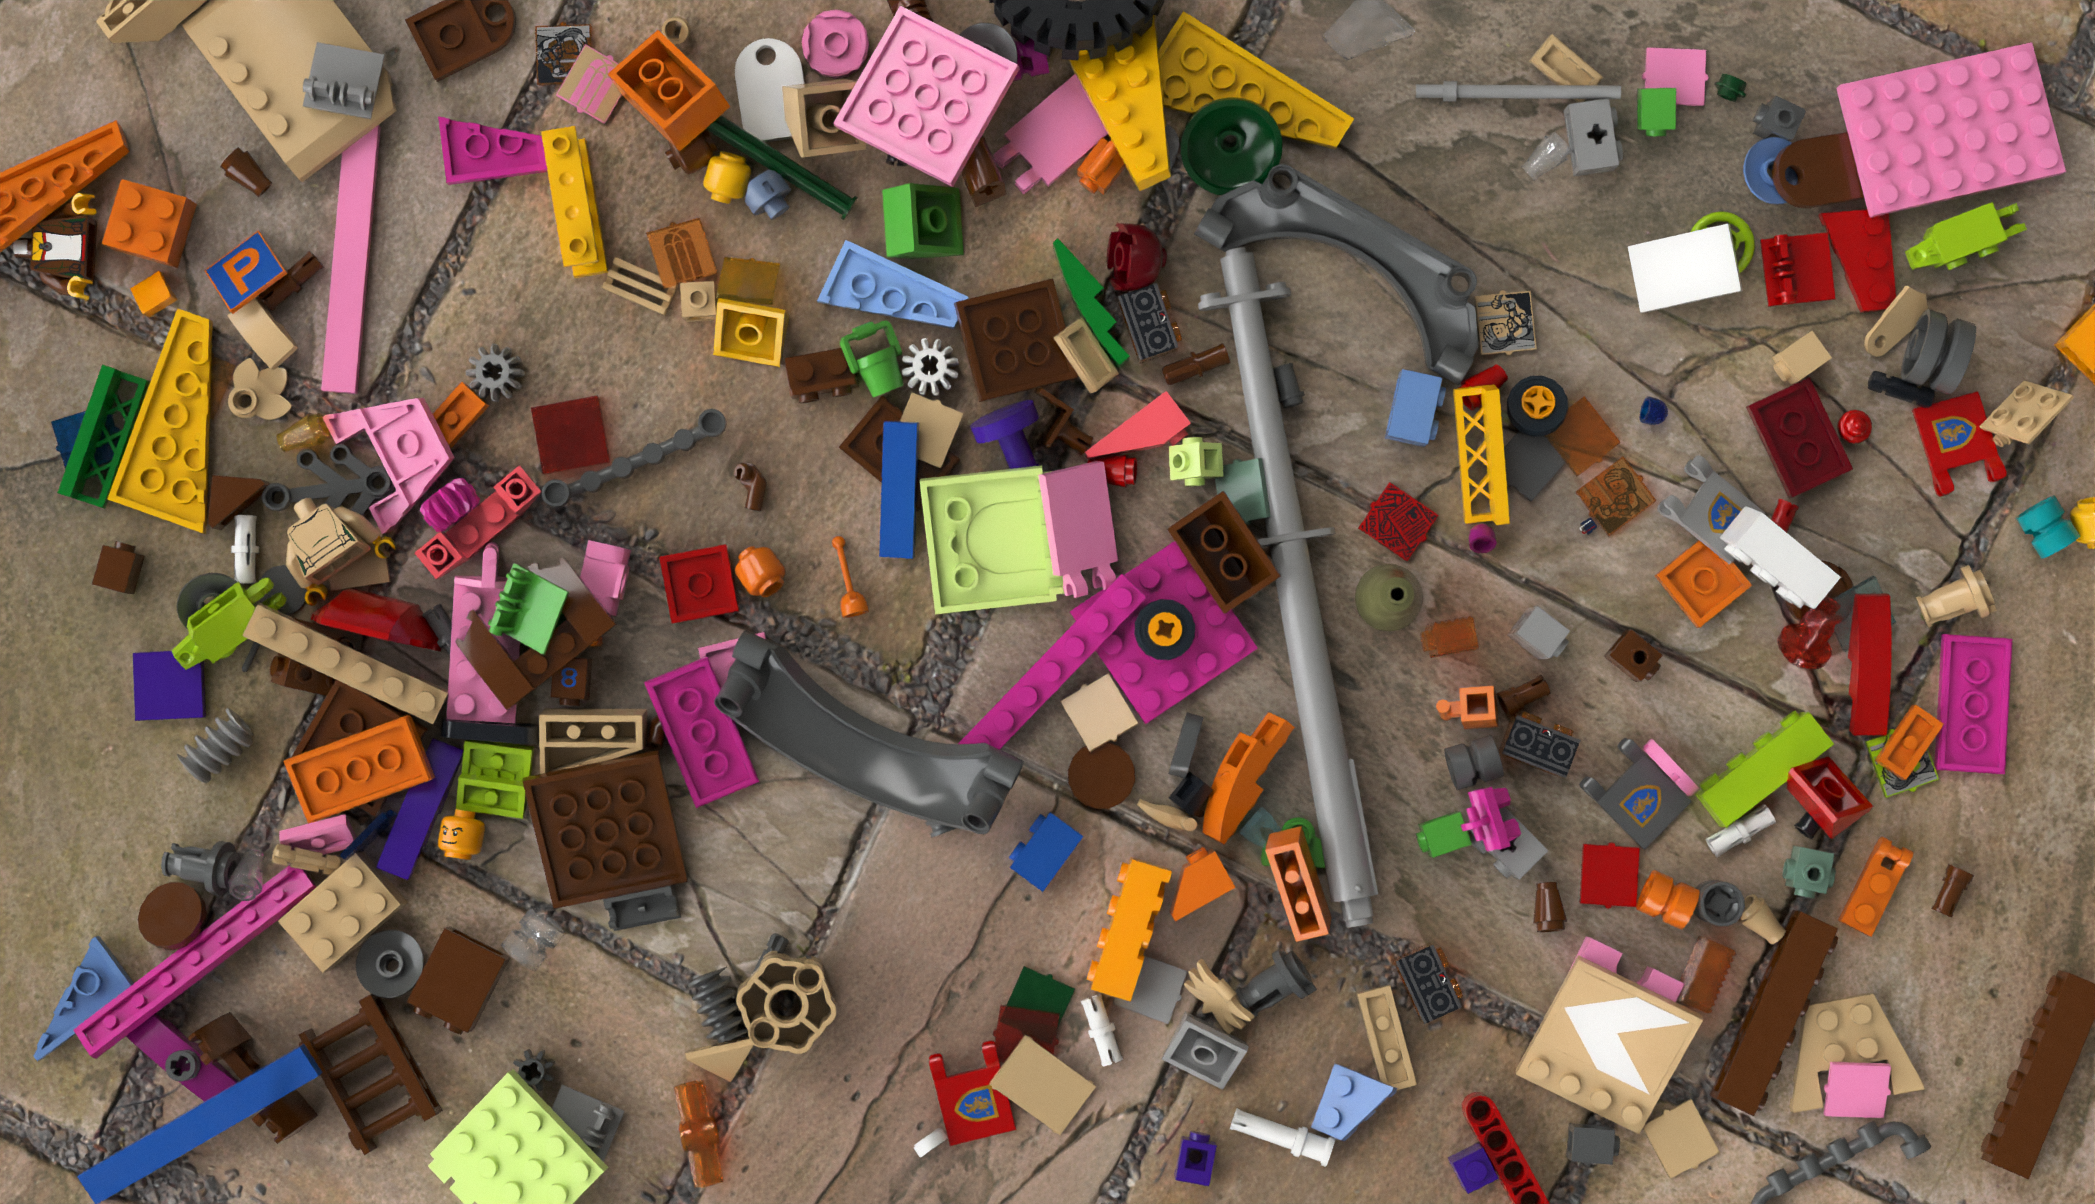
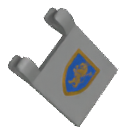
M1698 455L1693 460L1688 461L1684 468L1689 476L1703 482L1687 508L1684 507L1676 496L1670 495L1666 500L1664 499L1660 502L1657 510L1663 516L1679 523L1725 562L1731 564L1735 558L1724 550L1727 544L1719 537L1745 506L1763 514L1765 512L1713 471L1709 462L1704 457Z

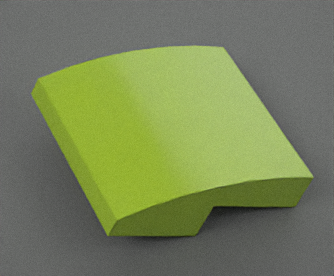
M465 740L462 773L458 778L456 809L523 819L527 798L522 781L524 777L531 776L534 746Z

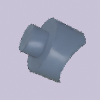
M769 169L748 183L745 203L754 216L766 212L770 219L773 220L789 209V205L784 198L790 193L791 189L779 173Z

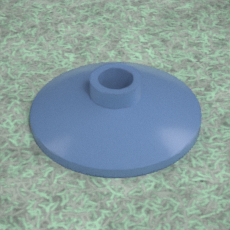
M1769 137L1755 143L1746 154L1743 166L1744 178L1751 192L1757 198L1769 204L1787 203L1779 195L1774 186L1773 179L1767 173V168L1773 169L1778 153L1784 147L1791 144L1790 141L1779 137ZM1787 168L1785 171L1786 180L1790 184L1796 185L1798 179L1796 172L1791 168Z

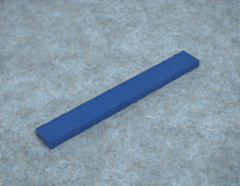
M302 1044L88 1168L77 1177L93 1202L98 1204L315 1079L322 1071L305 1044Z

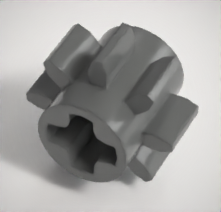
M528 1049L524 1051L526 1060L516 1059L513 1064L519 1067L518 1074L529 1086L535 1084L536 1089L541 1091L544 1089L543 1079L552 1081L555 1078L549 1073V1068L555 1064V1061L547 1062L544 1058L545 1050L540 1051L537 1056H533L532 1051ZM536 1062L538 1064L537 1070L541 1074L532 1078L530 1076L531 1070L527 1066Z

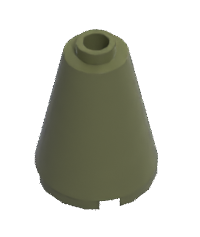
M1382 564L1371 568L1361 577L1355 589V603L1359 615L1368 625L1380 631H1397L1407 627L1416 619L1422 607L1423 594L1419 581L1408 569L1396 564ZM1392 589L1397 592L1398 601L1392 599Z

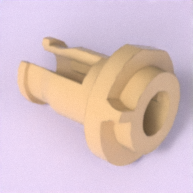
M1969 565L1960 568L1963 576L1962 579L1938 588L1922 598L1920 596L1916 597L1928 628L1935 622L1949 620L1976 609L1981 618L1997 611L1994 599L1981 570L1972 572Z

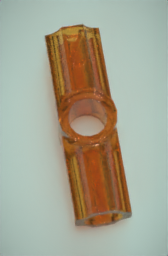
M695 1080L675 1085L674 1090L681 1122H679L680 1138L684 1152L688 1153L690 1171L695 1188L724 1182L717 1147L719 1145V1134L715 1117L710 1113L704 1080Z

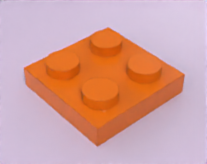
M1700 540L1696 541L1654 575L1696 628L1702 627L1752 586L1734 562L1728 564Z

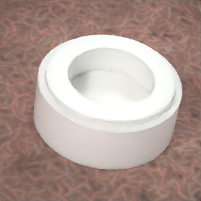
M938 1128L916 1143L914 1149L921 1158L947 1140L948 1137L942 1128Z

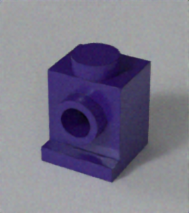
M1190 1131L1189 1137H1181L1174 1173L1175 1180L1204 1186L1210 1185L1217 1145L1215 1142L1209 1141V1134ZM1193 1150H1199L1202 1153L1201 1159L1197 1162L1189 1159V1154Z

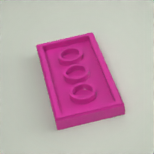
M1941 635L1937 720L1944 725L1936 735L1934 761L1936 770L2005 774L2013 639Z
M708 656L644 681L696 808L759 782L735 721L720 712L714 704V700L721 687Z

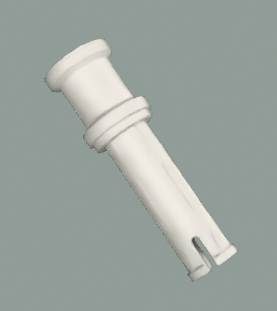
M1236 1108L1230 1126L1231 1130H1236L1291 1149L1290 1153L1295 1157L1303 1155L1320 1161L1321 1166L1324 1167L1328 1164L1335 1138L1332 1136L1328 1139L1308 1132L1306 1127H1299L1296 1130L1241 1111Z

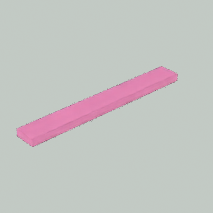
M379 125L342 152L321 391L358 393L381 131Z

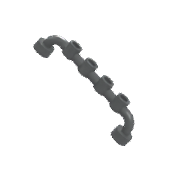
M707 409L699 416L697 427L690 430L680 429L674 434L673 438L659 444L649 443L643 448L642 452L628 458L618 457L612 462V465L597 472L587 471L581 476V479L568 485L558 479L548 481L542 488V498L548 505L558 508L565 506L570 498L586 491L598 492L603 487V483L617 477L622 479L632 476L634 469L648 463L652 465L660 464L666 455L679 449L689 451L695 446L697 441L707 436H720L726 429V418L716 409Z
M1872 1121L1856 1130L1860 1137L1850 1142H1847L1845 1137H1841L1827 1144L1826 1147L1829 1153L1817 1158L1813 1152L1798 1159L1796 1163L1799 1169L1787 1174L1785 1169L1782 1168L1768 1175L1766 1179L1769 1184L1755 1194L1751 1204H1766L1770 1199L1790 1191L1798 1184L1822 1174L1825 1170L1851 1159L1859 1152L1871 1148L1893 1135H1898L1904 1139L1905 1143L1900 1148L1906 1159H1911L1926 1152L1931 1148V1145L1925 1134L1917 1136L1910 1126L1902 1122L1892 1121L1878 1127L1875 1121Z

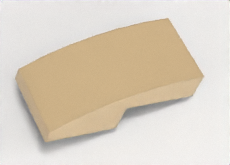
M258 296L234 314L229 313L227 315L247 343L272 370H275L298 349L284 326L274 320Z

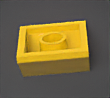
M718 298L713 355L780 367L789 322L787 311Z

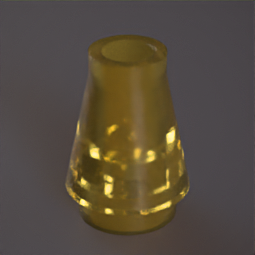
M308 413L289 428L278 433L276 438L281 450L286 453L294 449L324 444L325 440L331 436L322 418L324 416L320 413L315 415Z

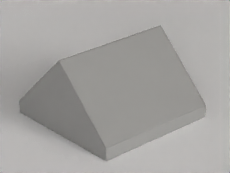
M1185 1011L1162 1060L1223 1090L1245 1056L1249 1046L1245 1041L1227 1034L1225 1031Z

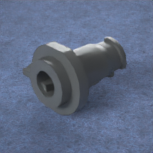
M219 841L211 850L192 846L183 848L178 844L172 843L171 849L174 854L164 852L162 857L161 869L164 876L171 877V875H176L184 880L204 883L206 891L212 895L223 896L229 889L234 887L238 879L242 880L243 877L240 873V856L236 853L235 846L231 842Z
M1281 948L1274 951L1272 957L1275 964L1253 977L1243 988L1238 987L1236 989L1237 996L1245 1009L1250 1007L1251 1013L1255 1017L1258 1016V1012L1274 1006L1292 993H1295L1300 999H1304L1317 990L1305 965L1293 951L1286 953Z

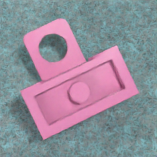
M588 540L580 578L607 612L612 616H616L619 602L623 600L630 571L628 563L631 550Z

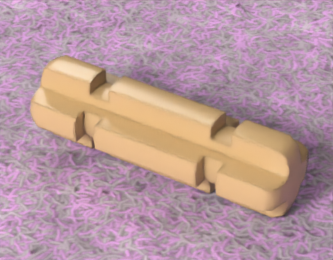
M277 844L272 854V862L275 864L287 866V863H290L292 868L315 873L322 870V874L329 876L340 867V858L338 856L326 854V857H322L323 853L298 847L291 850V846Z

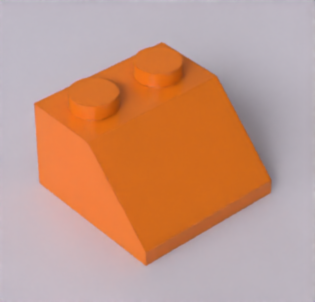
M1201 847L1186 856L1188 862L1182 865L1169 911L1175 921L1236 888L1213 849L1206 851L1204 847Z

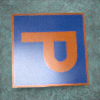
M259 230L204 270L232 314L288 274Z

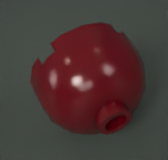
M1117 223L1115 226L1119 230L1118 232H1111L1107 246V269L1114 267L1115 279L1109 278L1111 285L1115 290L1135 291L1151 285L1159 276L1161 268H1164L1166 265L1167 254L1165 248H1162L1159 238L1148 227L1131 223Z

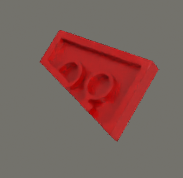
M1867 209L1820 213L1818 215L1822 226L1825 225L1831 239L1830 244L1834 253L1838 255L1845 272V279L1860 313L1885 311L1896 298L1889 214L1870 218Z

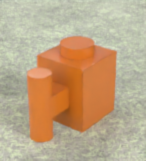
M1102 137L1077 169V175L1081 178L1079 183L1093 194L1098 190L1104 195L1126 167L1112 140L1108 142Z
M1494 686L1459 688L1460 701L1448 702L1442 699L1436 704V709L1441 719L1448 721L1454 717H1461L1464 729L1499 727L1497 694Z

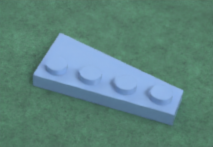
M845 240L817 302L955 329L958 318L954 303L969 299V297Z

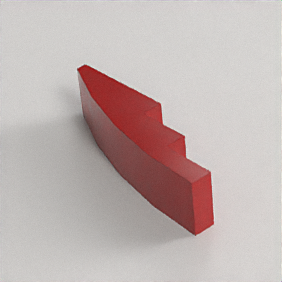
M1888 593L1855 594L1848 659L1852 662L1848 694L1853 699L1849 731L1853 736L1887 735L1892 666L1890 595Z

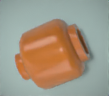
M751 546L740 553L738 556L740 561L735 567V574L750 595H761L764 598L769 597L783 586V578L786 573L785 568L770 548H755Z

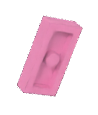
M346 814L279 831L280 843L291 846V850L298 847L325 855L344 850L347 847L351 848L353 844H357V840H355L357 836Z

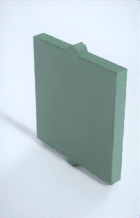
M1262 458L1247 461L1235 459L1232 464L1223 465L1224 477L1215 478L1217 495L1225 491L1247 525L1252 520L1271 517Z

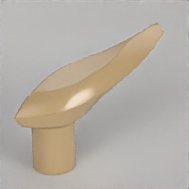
M1142 799L1138 801L1137 805L1145 813L1167 827L1193 831L1199 826L1195 819L1180 809L1168 805H1155Z

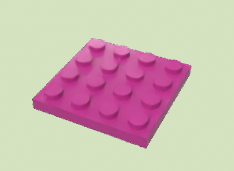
M1174 541L1125 574L1147 598L1095 651L1142 721L1147 724L1258 648L1232 609L1225 614L1222 612ZM1102 589L1071 610L1070 614L1074 620L1077 621L1106 590ZM1159 599L1174 600L1184 605L1192 614L1195 623V638L1190 648L1180 657L1171 660H1157L1146 655L1138 646L1134 635L1135 621L1140 611L1149 603Z

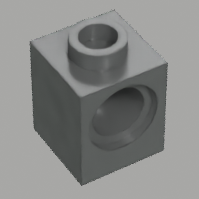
M1569 1123L1566 1157L1569 1160L1613 1165V1156H1618L1620 1149V1138L1615 1135L1613 1128L1610 1126Z

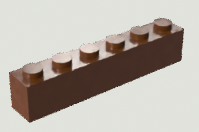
M1792 910L1784 928L1786 932L1774 950L1710 1093L1711 1097L1752 1116H1755L1757 1110L1761 1111L1766 1104L1768 1084L1771 1079L1775 1080L1782 1067L1781 1055L1785 1048H1790L1795 1039L1796 1030L1794 1026L1798 1017L1802 1018L1809 1008L1810 999L1807 997L1812 986H1817L1823 977L1824 968L1821 966L1826 955L1833 953L1838 943V937L1835 936L1838 928L1797 910Z
M2060 970L2050 978L2047 984V999L2044 1006L2039 1007L2033 1018L2035 1028L2031 1038H2027L2021 1047L2020 1057L2022 1059L2019 1067L2009 1076L2007 1082L2009 1091L2005 1101H2001L1998 1104L1994 1113L1996 1123L1992 1132L1985 1136L1981 1145V1152H1983L1982 1160L2026 1179L2030 1178L2095 1019V984Z

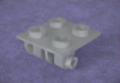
M317 42L309 79L305 78L303 82V92H306L303 107L371 119L385 55Z
M562 1084L553 1104V1111L604 1162L625 1111Z

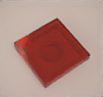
M598 395L531 407L542 474L547 475L611 463Z

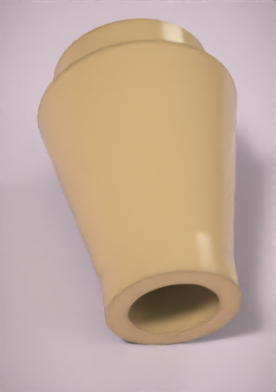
M1755 894L1745 898V909L1738 922L1765 938L1770 944L1778 942L1784 936L1786 930L1780 925L1764 898H1758Z

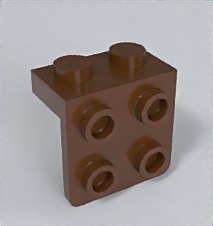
M293 618L358 651L361 650L363 642L361 634ZM280 653L271 662V682L284 687L327 696L336 679Z

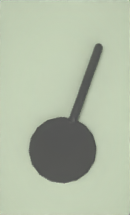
M275 566L267 570L260 580L265 577L270 578L274 586L268 594H265L259 600L260 603L275 593L281 592L287 598V601L277 611L285 615H291L300 610L306 602L305 594L307 590L298 585L287 566ZM253 643L242 666L243 672L249 670L260 646L259 643Z

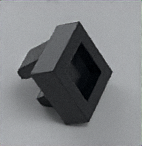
M1189 771L1185 779L1180 782L1169 796V799L1191 816L1194 815L1201 818L1205 813L1199 807L1208 799L1213 789Z

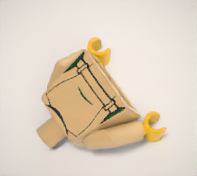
M305 498L294 506V510L300 520L287 530L290 541L287 544L286 566L298 585L307 590L305 594L306 603L315 606L317 602L312 596V592H319L322 599L326 600L328 589L321 583L371 550L368 544L373 543L375 545V553L382 559H386L387 556L379 550V545L388 543L394 550L396 545L392 538L380 537V531L363 515L342 506L333 508L328 504H323L317 508L311 498Z

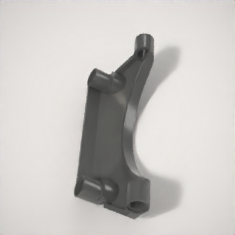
M1280 164L1273 167L1269 171L1263 185L1253 180L1216 198L1211 209L1208 208L1194 235L1224 252L1251 243L1275 239L1308 240L1341 249L1371 266L1398 293L1416 324L1427 368L1459 385L1474 360L1472 357L1478 349L1476 308L1467 300L1477 285L1475 273L1470 268L1289 165ZM1276 175H1285L1289 178L1291 186L1286 190H1279L1273 185L1272 179ZM1452 277H1464L1468 283L1467 291H1456L1451 285Z

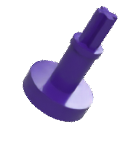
M1024 400L1007 405L979 418L970 425L976 443L998 440L1009 469L1039 466L1035 461L1023 431L1024 428L1039 419V414L1033 400Z

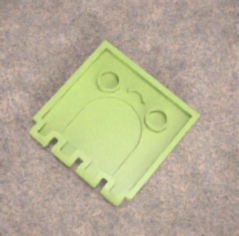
M1042 466L920 479L935 614L1057 601L1056 594H1065L1063 590V576L1053 575L1039 475L1048 472H1043Z
M514 1069L509 1071L430 1153L434 1160L428 1165L444 1184L451 1177L455 1180L449 1189L463 1204H473L474 1202L477 1204H573L609 1168Z

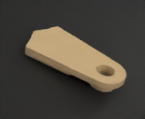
M1905 286L1884 311L1874 327L1867 333L1865 337L1866 351L1876 357L1882 356L1913 330L1919 317L1928 309L1926 294Z

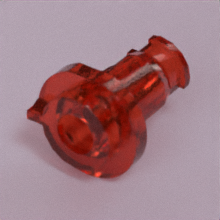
M1824 597L1815 609L1811 608L1804 614L1799 624H1789L1782 629L1777 643L1780 651L1790 663L1805 669H1820L1827 664L1832 655L1831 646L1828 641L1834 633L1836 623L1843 619L1840 615H1835L1841 608V605L1834 599Z

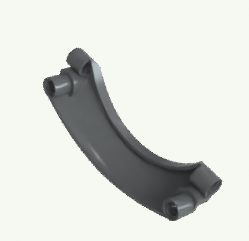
M747 630L743 631L732 654V657L736 660L729 669L726 682L714 700V704L720 712L732 718L751 734L796 764L857 796L926 821L972 831L977 834H987L990 831L1007 795L1020 774L1024 764L1023 760L987 743H938L914 738L879 725L848 708L826 692L799 666L785 648Z

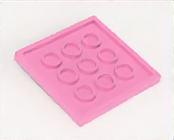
M900 6L833 124L836 128L953 187L1020 68L1018 64Z

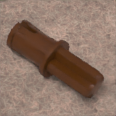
M1221 343L1216 347L1197 354L1194 351L1190 352L1189 357L1164 366L1162 373L1166 383L1173 385L1196 375L1199 378L1203 377L1204 372L1224 364H1229L1230 359L1224 344Z

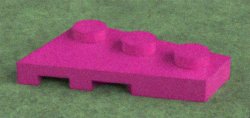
M438 116L446 183L448 185L548 172L542 136L508 129H497L471 122H460Z

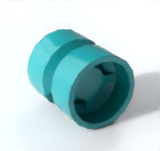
M2055 495L2038 502L2016 517L2025 534L2033 535L2034 538L2031 543L2041 559L2062 550L2080 537L2072 521L2063 519L2062 516L2065 510Z

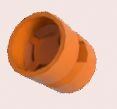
M1653 870L1640 892L1636 910L1652 917L1660 914L1662 915L1663 922L1682 930L1693 915L1700 891L1683 882L1674 885L1672 877Z

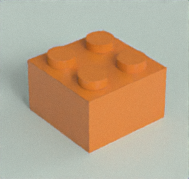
M121 179L102 244L119 252L178 268L197 204L187 197Z

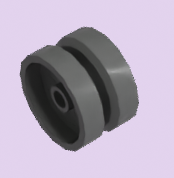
M1930 309L1925 310L1912 331L1901 366L1902 380L1922 385L1929 379L1932 390L1947 395L1952 394L1961 382L1971 359L1976 339L1975 324L1957 318L1948 325L1945 314Z

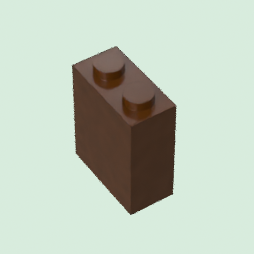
M451 926L446 927L440 935L407 1002L414 1005L413 1011L420 1016L428 1019L435 1016L445 1021L443 1026L446 1029L460 1035L463 1031L469 1033L474 1030L511 957Z

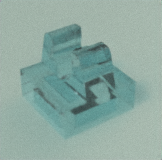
M1261 806L1239 833L1248 841L1266 848L1267 842L1262 839L1260 828H1271L1274 832H1279L1281 829L1273 816Z

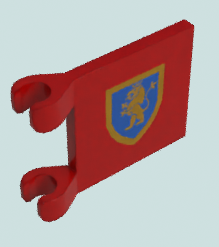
M1978 391L1933 403L1929 408L1918 407L1912 410L1930 466L1937 496L1942 497L1954 491V484L1947 470L1984 460L1988 481L1996 482L2006 477L2007 472L1999 457L1992 432L1979 427L1987 417Z
M994 1040L982 1043L986 1067L947 1076L941 1053L929 1056V1066L950 1146L1016 1130L1009 1098L998 1090H994L989 1084L1001 1068Z

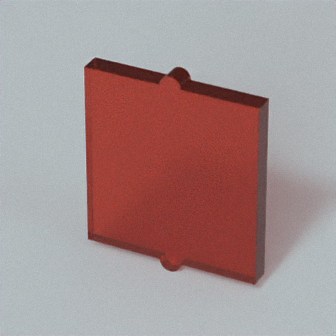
M1000 1005L997 1029L993 1030V1036L996 1037L995 1045L999 1061L1004 1063L1024 1035L1032 1037L1033 1041L1051 1054H1054V1047L1059 1043V1039L1056 1038L1059 1013Z

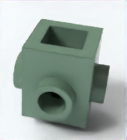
M1793 846L1791 858H1787L1783 866L1782 876L1786 879L1785 886L1794 887V895L1815 899L1816 892L1827 894V889L1832 888L1835 880L1836 870L1832 868L1834 854Z

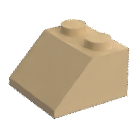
M840 79L782 86L785 121L801 157L866 150V142L836 128L833 124L857 81Z

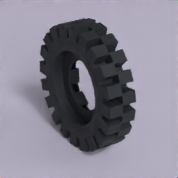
M989 0V3H994V14L1002 26L1010 23L1011 35L1023 45L1031 38L1034 40V51L1050 56L1053 48L1062 49L1061 59L1078 60L1079 51L1088 50L1091 60L1107 56L1109 45L1113 44L1117 52L1132 44L1134 33L1142 37L1152 26L1153 15H1159L1164 0Z

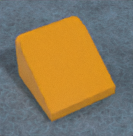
M160 271L130 288L142 314L149 318L178 300Z

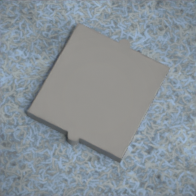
M1145 956L1131 1002L1115 997L1112 1004L1169 1024L1176 1002L1181 1000L1180 991L1187 971Z

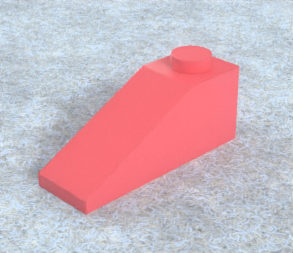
M1165 391L1085 451L1084 455L1088 460L1163 447L1168 442L1174 446L1189 435L1185 429L1191 423L1168 392Z

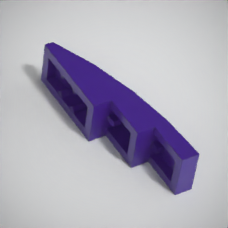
M432 738L426 755L435 778L409 788L376 868L406 880L411 879L421 851L428 842L437 816L442 812L463 758V749Z

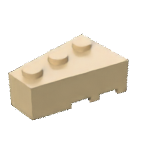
M545 708L539 714L540 774L607 761L642 750L647 741V709Z

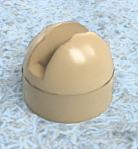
M673 16L663 23L662 34L673 44H680L686 41L690 35L689 23L680 16ZM677 21L682 23L679 38L674 37Z

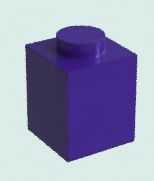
M1478 1142L1448 1157L1462 1188L1467 1194L1499 1179L1484 1148Z

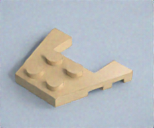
M1861 994L1811 1003L1806 1014L1801 1020L1798 1061L1793 1077V1097L1790 1099L1791 1112L1796 1113L1824 1108L1818 1072L1829 1070L1830 1062L1871 1063L1885 1060V1063L1891 1066L1889 1078L1891 1094L1897 1095L1924 1090V1084L1874 994Z

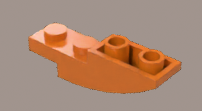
M1268 712L1251 736L1242 732L1238 734L1226 753L1211 787L1213 791L1209 794L1202 830V833L1225 845L1227 840L1234 835L1238 825L1248 811L1255 806L1258 797L1264 790L1255 782L1267 770L1268 764L1278 750L1285 745L1288 736L1295 728L1287 720Z

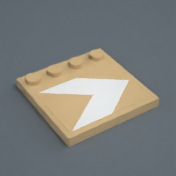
M1578 955L1518 1064L1516 1075L1640 1134L1703 1022V1016Z

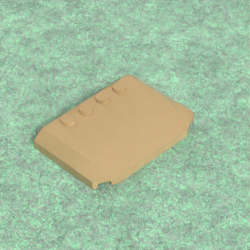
M210 0L181 22L186 33L285 164L301 182H304L397 111L391 90V76L384 66L381 71L371 119L303 107L306 93L303 92V82L305 78L309 79L317 42L373 52L334 0Z

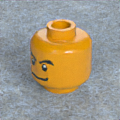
M455 809L454 816L442 818L438 847L445 851L444 856L471 860L472 855H477L481 852L485 824L481 820L475 819L476 812Z

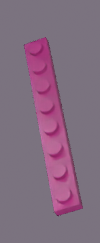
M1122 573L958 744L987 743L1000 750L1147 597Z
M290 865L199 933L197 938L187 946L178 949L77 1026L74 1032L88 1054L97 1059L288 913L316 888L307 872L292 868Z

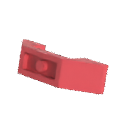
M520 465L493 487L496 490L451 529L446 533L440 531L414 553L435 579L441 578L471 559L489 542L519 519L542 493Z

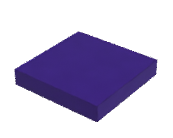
M172 651L133 653L135 721L206 718L204 661L185 670L175 659Z

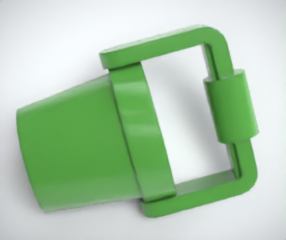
M885 320L876 324L870 321L853 328L851 334L841 338L840 346L850 371L853 374L860 373L872 397L879 396L904 385L897 357L902 355V350L889 321ZM884 329L891 347L855 360L849 342L855 339L857 341L876 334L878 330Z

